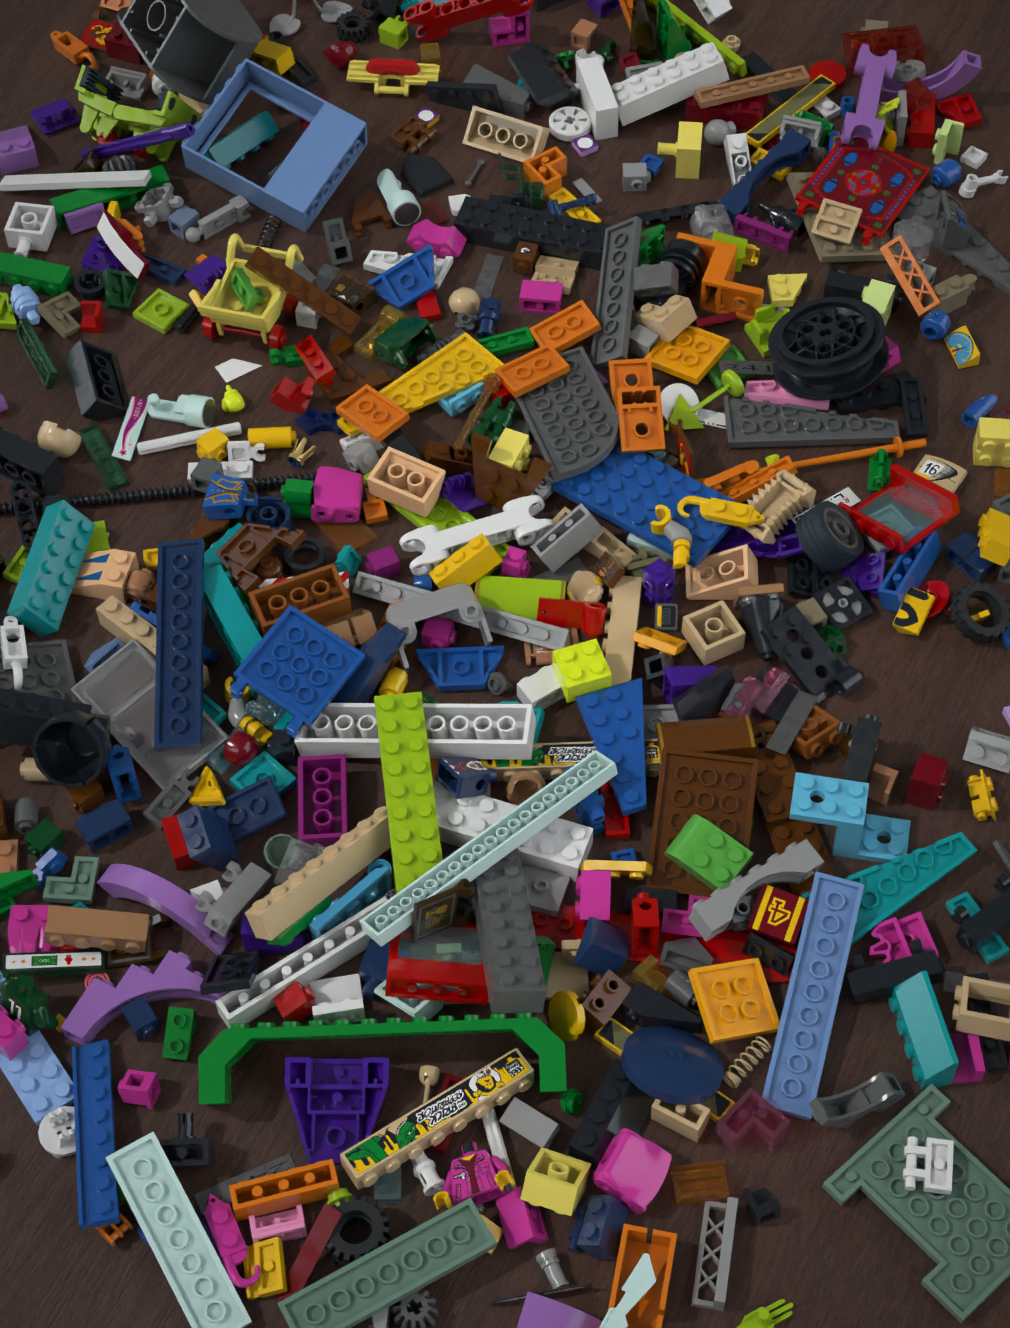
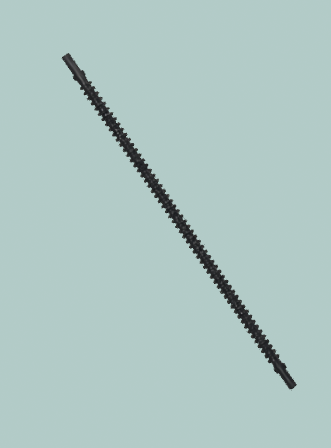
M357 470V471L355 472V473L361 474L362 476L365 475V474H362L359 470ZM306 472L305 475L299 473L296 476L293 473L292 476L287 474L286 477L280 475L277 478L274 475V478L268 476L267 479H264L262 476L261 479L255 477V480L249 478L248 481L253 483L257 490L260 487L265 490V487L271 489L272 486H275L277 489L278 486L285 485L286 479L310 480L314 483L316 474L311 472L308 475ZM181 484L180 487L174 485L173 488L170 486L164 488L162 486L161 489L155 487L152 490L149 487L148 490L143 488L142 491L130 489V492L124 490L123 493H120L118 490L117 493L111 491V494L107 492L101 494L99 492L98 495L92 493L89 496L87 493L86 496L80 494L79 497H76V495H73L72 498L69 495L67 497L69 504L77 508V505L83 507L86 504L89 507L90 504L96 506V503H99V505L106 503L108 505L109 502L115 504L116 501L120 504L121 501L127 503L128 500H131V502L137 500L139 502L140 499L146 501L147 498L150 501L153 498L158 500L159 497L171 499L172 496L177 498L178 495H181L182 498L184 495L190 497V494L194 496L200 494L202 496L203 492L194 490L193 486H189V484H186L185 487ZM38 498L35 499L34 506L37 512L43 509L45 498H42L40 501ZM6 501L3 504L0 503V515H2V512H5L6 515L8 512L14 514L15 510L12 501L9 504ZM23 505L19 511L23 510L26 512L30 509V506Z

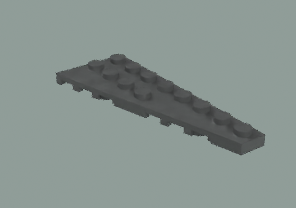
M932 185L914 193L896 218L897 223L900 225L905 224L912 229V233L925 237L929 244L949 257H956L962 261L961 264L963 266H970L977 271L978 276L990 279L995 287L1010 296V263L969 222H967V226L971 227V238L968 239L967 246L965 248L942 249L935 221L940 193Z
M723 394L728 448L893 443L894 437H900L898 421L876 417L864 419L858 417L857 414L850 413V416L836 414V411L831 410L829 413L816 411V408L787 403L785 405H775L767 400H763L762 403L749 401L748 397L736 399L730 398L729 394Z

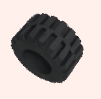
M350 1196V1201L346 1202L345 1198L339 1200L340 1205L338 1207L335 1204L332 1206L341 1212L342 1215L325 1248L328 1256H331L332 1262L335 1265L340 1263V1268L390 1242L391 1232L388 1217L385 1215L382 1206L378 1208L376 1201L372 1200L368 1203L367 1197L362 1196L361 1200H357L356 1196ZM353 1224H364L372 1229L369 1238L359 1244L347 1243L341 1236L344 1230Z

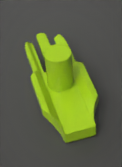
M785 1299L778 1300L767 1307H760L745 1315L741 1324L736 1328H774L775 1324L790 1317L793 1312L789 1311L775 1320L773 1318L791 1309L793 1303H788L772 1313H769V1311L785 1303Z

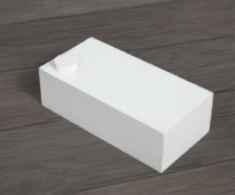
M599 56L576 60V83H574V87L578 91L577 95L580 98L583 109L590 116L591 130L595 141L618 137L619 107Z

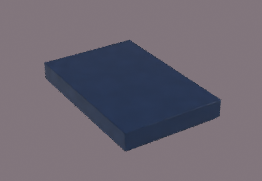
M271 775L224 798L226 801L225 805L207 807L209 811L227 820L234 844L289 817Z

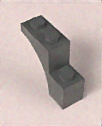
M879 1072L864 1083L845 1092L828 1097H816L809 1105L813 1110L812 1115L821 1126L848 1128L870 1111L883 1113L906 1096L893 1073Z

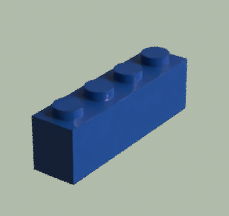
M916 527L910 539L922 532L924 528ZM937 531L932 532L905 553L898 556L877 590L883 609L898 612L910 587L919 588L942 550Z

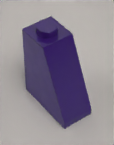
M715 665L664 668L662 695L666 703L673 704V699L717 670Z
M240 912L241 936L245 951L261 949L263 950V955L294 953L305 946L306 942H310L308 927L293 938L294 940L286 946L268 944L267 940L255 937L245 912Z

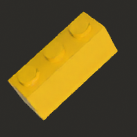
M989 508L986 514H982L978 522V526H980L978 532L980 537L978 543L980 557L1005 567L1010 559V516Z
M483 533L471 539L461 549L454 552L444 562L437 565L429 572V575L439 589L459 583H465L470 586L503 560Z

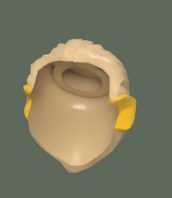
M578 570L569 581L566 592L570 600L598 603L602 599L604 590L602 586L604 584L595 573Z

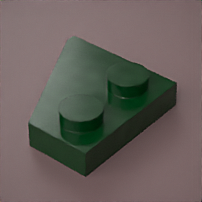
M106 268L103 271L107 308L126 311L130 307L132 297L135 295L136 287L140 280H137L129 272Z

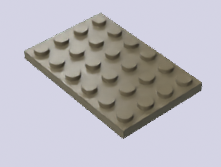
M814 172L788 173L786 179L794 199ZM809 206L804 216H802L820 262L886 261L879 248L891 241L888 232L884 234L882 239L873 236L870 244L866 246L861 243L864 231L856 228L850 245L811 234L816 216L819 213L818 210ZM893 246L892 249L894 253L897 255L895 248Z

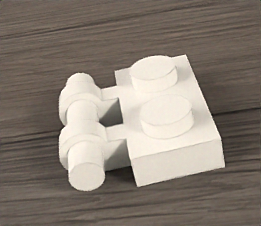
M908 1137L907 1146L904 1147V1156L906 1157V1168L903 1169L905 1189L913 1191L916 1189V1181H924V1192L950 1195L952 1192L954 1141L927 1137L925 1147L918 1146L917 1137ZM917 1158L925 1159L924 1169H917Z

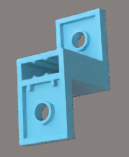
M795 773L789 819L836 826L833 856L886 863L895 857L907 855L911 821L865 814L869 783ZM818 795L823 798V801L815 803L810 797ZM880 836H885L890 840V842L887 844L880 843L877 840V838Z

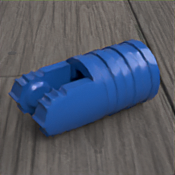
M989 394L987 397L984 396L975 400L961 414L962 422L970 428H975L978 425L979 417L985 418L989 411L997 404V396Z

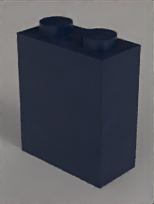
M195 805L177 815L191 859L218 871L226 869L230 861L236 863L240 861L225 818L199 805Z

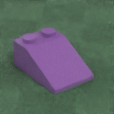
M27 125L0 131V171L2 175L39 166L35 146Z

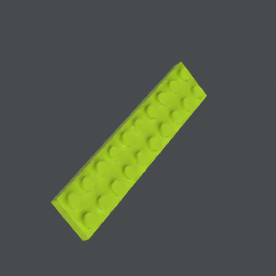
M421 692L374 696L396 894L443 861Z

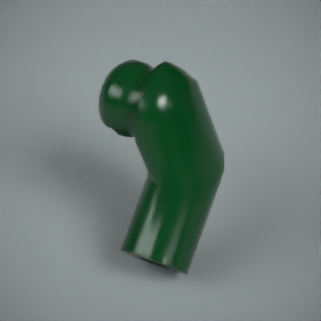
M609 40L599 51L607 63L614 58V55L611 53L616 48L614 40Z

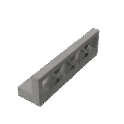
M728 1197L727 1203L705 1200L691 1306L724 1311L738 1198ZM710 1209L725 1211L724 1220L716 1226L709 1218ZM709 1224L711 1229L707 1231V1225ZM721 1227H723V1234L719 1231ZM715 1232L721 1240V1245L712 1251L705 1243V1239ZM704 1249L708 1253L705 1257H703ZM720 1252V1257L718 1259L715 1255ZM712 1258L718 1266V1271L708 1277L702 1269V1264ZM702 1276L704 1281L700 1283V1277ZM715 1278H717L716 1286L712 1282ZM707 1284L715 1293L714 1302L698 1299L699 1290Z

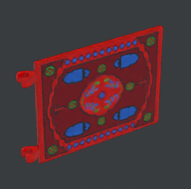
M860 137L851 139L848 145L842 144L840 139L796 195L795 200L799 201V208L796 214L804 216L809 206L819 211L823 198L862 209V214L857 228L864 231L861 243L868 246L873 236L882 239L931 169L880 146L877 147L876 151L870 150L868 142Z

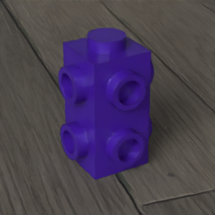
M659 558L643 569L642 597L647 604H651L654 608L656 603L669 604L674 598L675 570L671 564Z

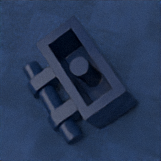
M590 1195L589 1199L583 1198L580 1207L576 1208L574 1215L576 1222L574 1229L570 1230L568 1239L570 1243L568 1250L578 1253L579 1248H581L594 1259H616L623 1225L626 1223L629 1209L613 1195Z

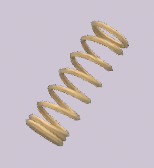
M756 1036V1040L751 1042L752 1047H746V1053H740V1059H735L734 1065L728 1067L729 1071H724L723 1080L728 1086L737 1088L739 1083H741V1079L731 1072V1067H735L743 1077H747V1073L736 1065L737 1061H741L749 1071H753L752 1066L742 1059V1055H747L751 1062L759 1065L758 1060L748 1054L749 1048L753 1049L758 1057L764 1059L763 1053L756 1049L753 1043L757 1042L765 1052L771 1051V1045L766 1039ZM758 1038L762 1039L769 1046V1048L761 1041H758Z

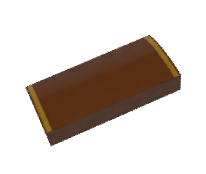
M749 715L655 723L660 764L663 748L744 758L756 757V742Z

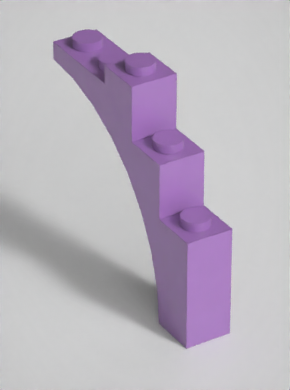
M169 950L155 973L143 965L138 967L131 964L117 987L109 980L103 979L101 981L94 977L61 1026V1029L66 1038L83 1046V1044L90 1043L112 1020L123 1014L121 1007L141 996H144L147 1003L169 998H190L216 1005L215 1001L229 992L201 995L200 985L204 975L193 970L191 959L182 952L175 953Z

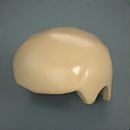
M461 287L451 294L449 306L453 313L470 315L478 313L480 299L475 290Z

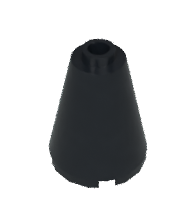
M770 596L749 599L745 601L744 607L740 605L739 608L757 656L763 659L764 662L775 661L778 657L759 632L785 612L784 600L780 597H777V600H771Z

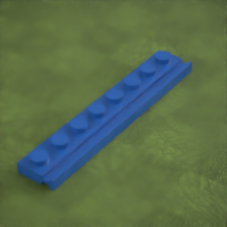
M108 1039L83 1044V1047L78 1048L72 1046L78 1217L81 1230H85V1227L90 1226L96 1228L120 1223L118 1181L105 1158L116 1152L111 1046Z

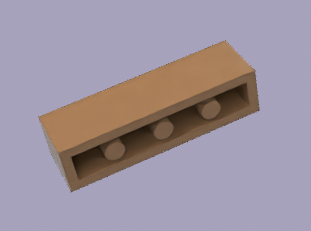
M49 905L45 943H50L53 946L74 945L81 949L96 947L105 951L117 949L125 950L129 953L145 952L149 914Z

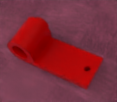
M539 597L536 621L553 626L581 628V631L586 633L585 636L598 638L599 635L604 634L607 606L596 602Z

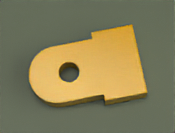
M987 609L971 616V618L976 623L986 620L990 613Z

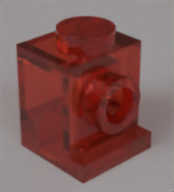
M919 77L903 85V90H906L907 105L916 112L927 108L932 102V98H930L931 91L920 82L921 78Z

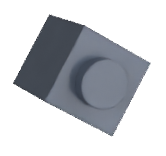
M184 204L168 217L170 232L185 241L186 230L190 227H199V213Z

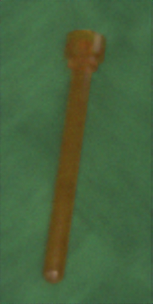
M490 373L485 378V389L453 444L455 451L461 450L492 393L498 391L502 385V379L497 374Z

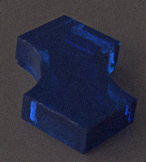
M310 408L295 419V425L309 436L320 431H330L338 435L344 432L337 425V420L341 416L337 414L336 409L330 412H319Z

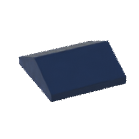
M589 917L573 964L601 975L610 969L616 975L628 959V933L594 917Z

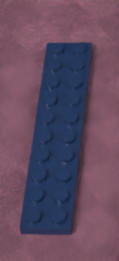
M203 538L158 543L154 749L156 752L203 747Z

